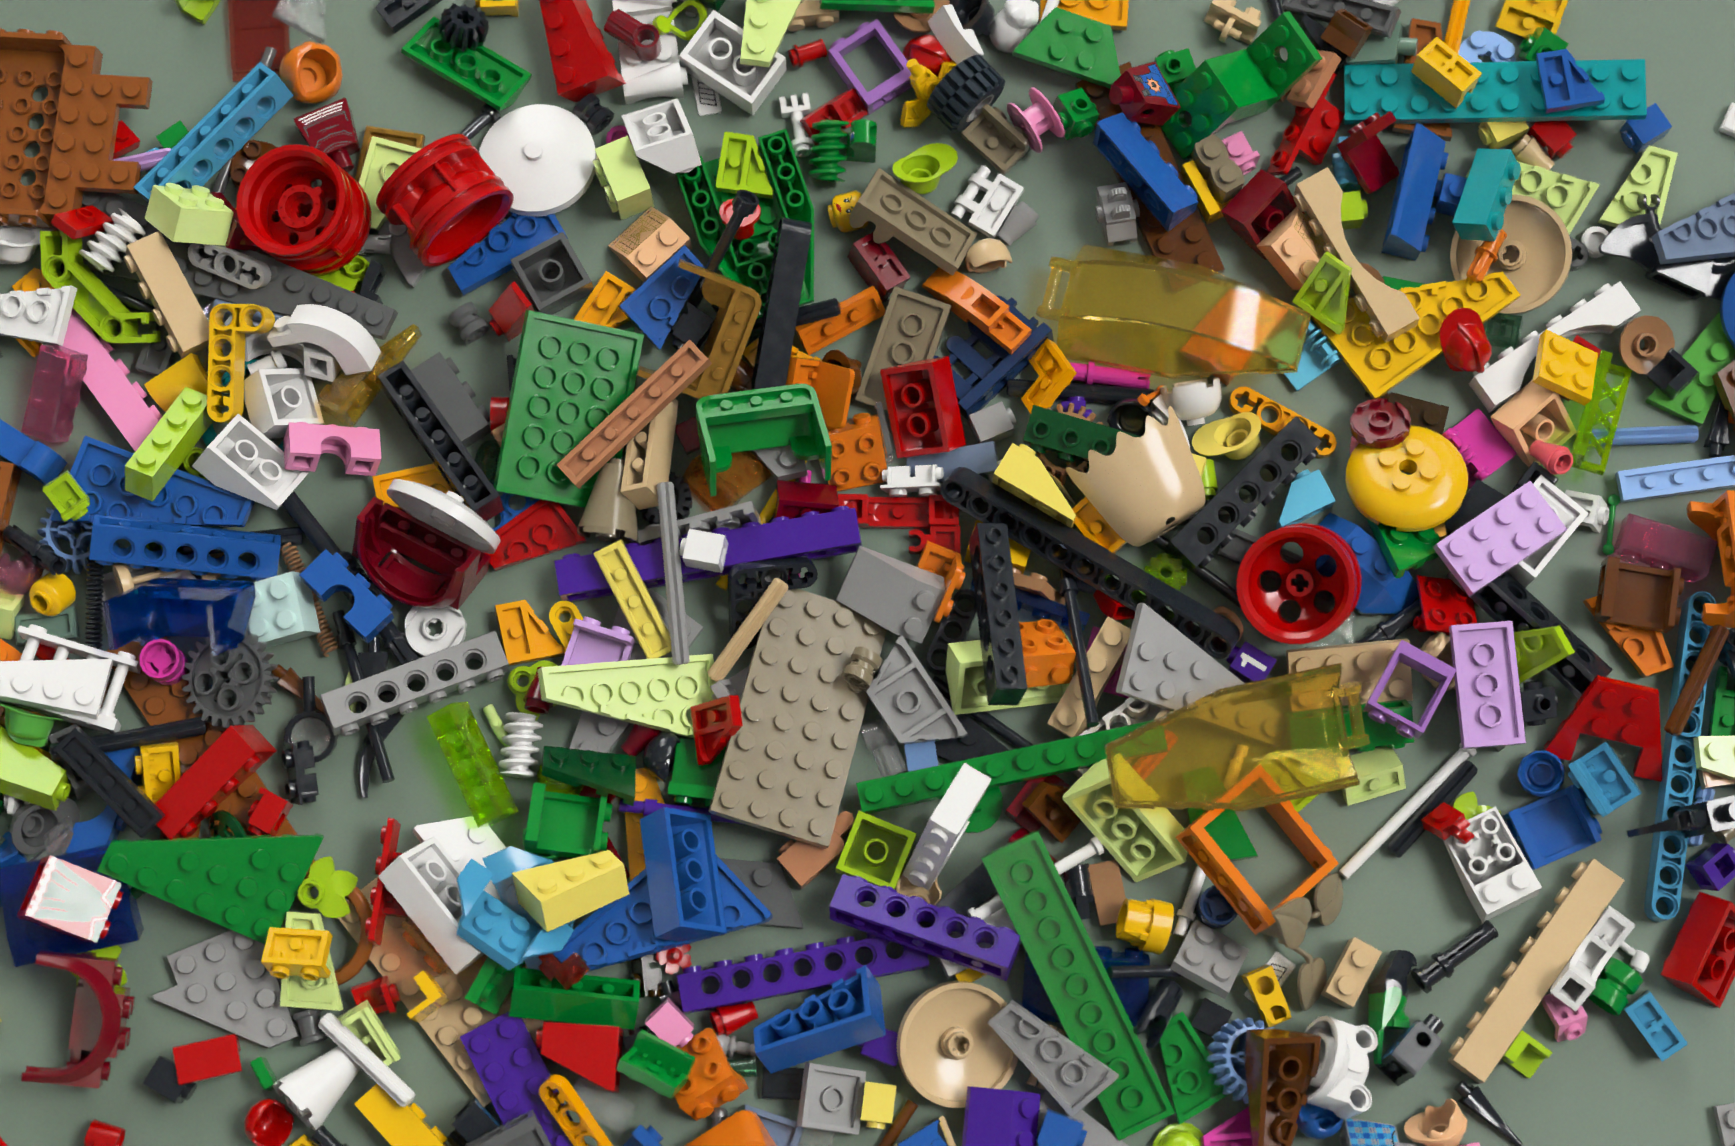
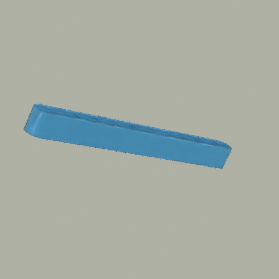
M1705 591L1694 593L1683 602L1681 607L1667 721L1691 673L1686 668V660L1696 662L1713 627L1704 624L1701 614L1697 613L1693 608V601H1698L1701 604H1716L1714 597ZM1690 630L1699 633L1701 637L1699 644L1694 643L1690 639ZM1707 681L1687 721L1690 725L1689 733L1682 732L1678 737L1667 732L1665 734L1662 781L1659 782L1654 824L1668 820V809H1674L1677 812L1679 807L1692 805L1696 777L1693 738L1701 736ZM1675 749H1681L1685 752V763L1676 760ZM1672 779H1677L1681 782L1683 787L1681 793H1677L1672 789ZM1683 830L1653 833L1644 912L1651 921L1663 922L1675 917L1679 911L1688 838H1685ZM1665 839H1670L1674 843L1675 852L1673 854L1665 851L1663 847ZM1661 869L1670 872L1672 879L1670 884H1665L1661 881L1659 876ZM1658 899L1663 900L1667 904L1668 911L1666 915H1662L1657 911L1656 901Z

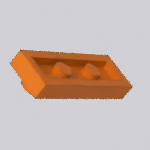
M874 286L841 302L840 315L796 326L795 330L805 352L811 355L884 316L886 311Z

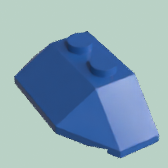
M1331 512L1319 524L1340 535L1350 545L1358 559L1361 568L1362 587L1355 610L1360 614L1396 615L1411 605L1419 596L1418 586L1409 571L1406 570L1403 577L1395 578L1378 542L1360 526ZM1321 555L1316 562V568L1321 575L1332 576L1336 572L1337 565L1331 556Z

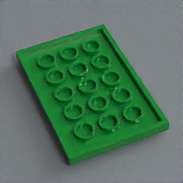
M530 310L525 311L494 482L496 491L586 507L600 469L578 488L562 472L557 464L634 392L644 334ZM623 448L612 458L622 459Z

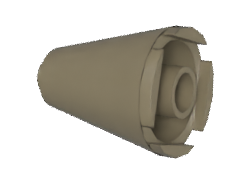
M611 458L609 463L601 467L578 525V535L590 538L591 533H594L595 537L599 538V541L614 543L622 539L624 544H629L631 541L637 543L636 506L621 493L625 460Z

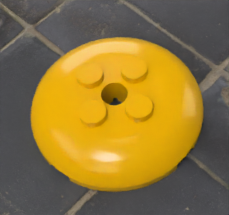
M1411 425L1407 438L1394 447L1379 449L1367 447L1359 443L1348 459L1345 483L1352 503L1367 519L1377 525L1383 523L1388 526L1397 527L1396 531L1415 532L1436 527L1447 521L1458 511L1468 488V471L1462 455L1448 439L1433 430ZM1403 470L1404 472H1409L1411 474L1407 475L1402 473L1401 471Z

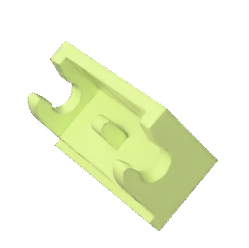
M368 1000L363 1001L337 1017L342 1025L346 1026L386 1066L401 1059L399 1049Z

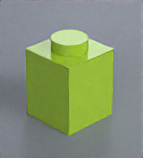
M1360 191L1343 192L1341 201V223L1343 230L1360 228L1364 219L1368 217L1367 202L1361 199Z

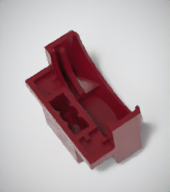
M40 951L37 954L35 964L64 969L78 975L80 978L76 986L68 1048L70 1049V1061L67 1062L66 1067L60 1068L26 1066V1071L21 1074L22 1082L99 1089L103 1085V1080H109L111 1062L106 1061L108 1057L117 1058L122 1050L129 1046L131 1027H126V1021L130 1015H133L135 996H130L131 988L120 987L123 967H118V958L96 956L97 953L85 951L81 954ZM84 1050L92 1051L89 1055L84 1054Z

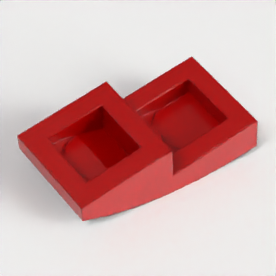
M851 88L802 118L800 122L811 138L812 135L820 133L812 128L813 123L821 120L847 121L850 124L841 127V129H847L851 126L852 121L863 118L868 114V111L855 88ZM813 141L814 146L819 145V143Z

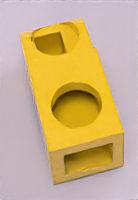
M1266 964L1241 975L1266 1027H1273L1291 1019L1288 1005L1272 965Z

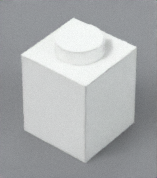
M689 529L687 538H682L679 555L683 556L686 567L722 573L728 541L725 535Z

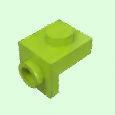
M68 470L42 487V491L60 512L64 522L70 518L76 521L89 511L87 507L90 505V498Z

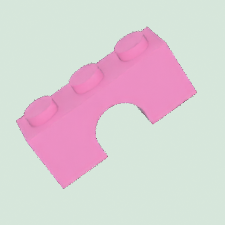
M306 422L288 423L283 439L286 470L315 472L321 454L332 453L343 460L345 474L376 475L381 462L379 429L343 427L334 424H308Z

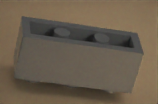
M438 352L411 370L465 448L491 432L488 424L490 422L489 413L483 405L477 407L473 402L472 398L476 395L467 381L461 384L456 374L460 371L451 357L445 360L442 354Z

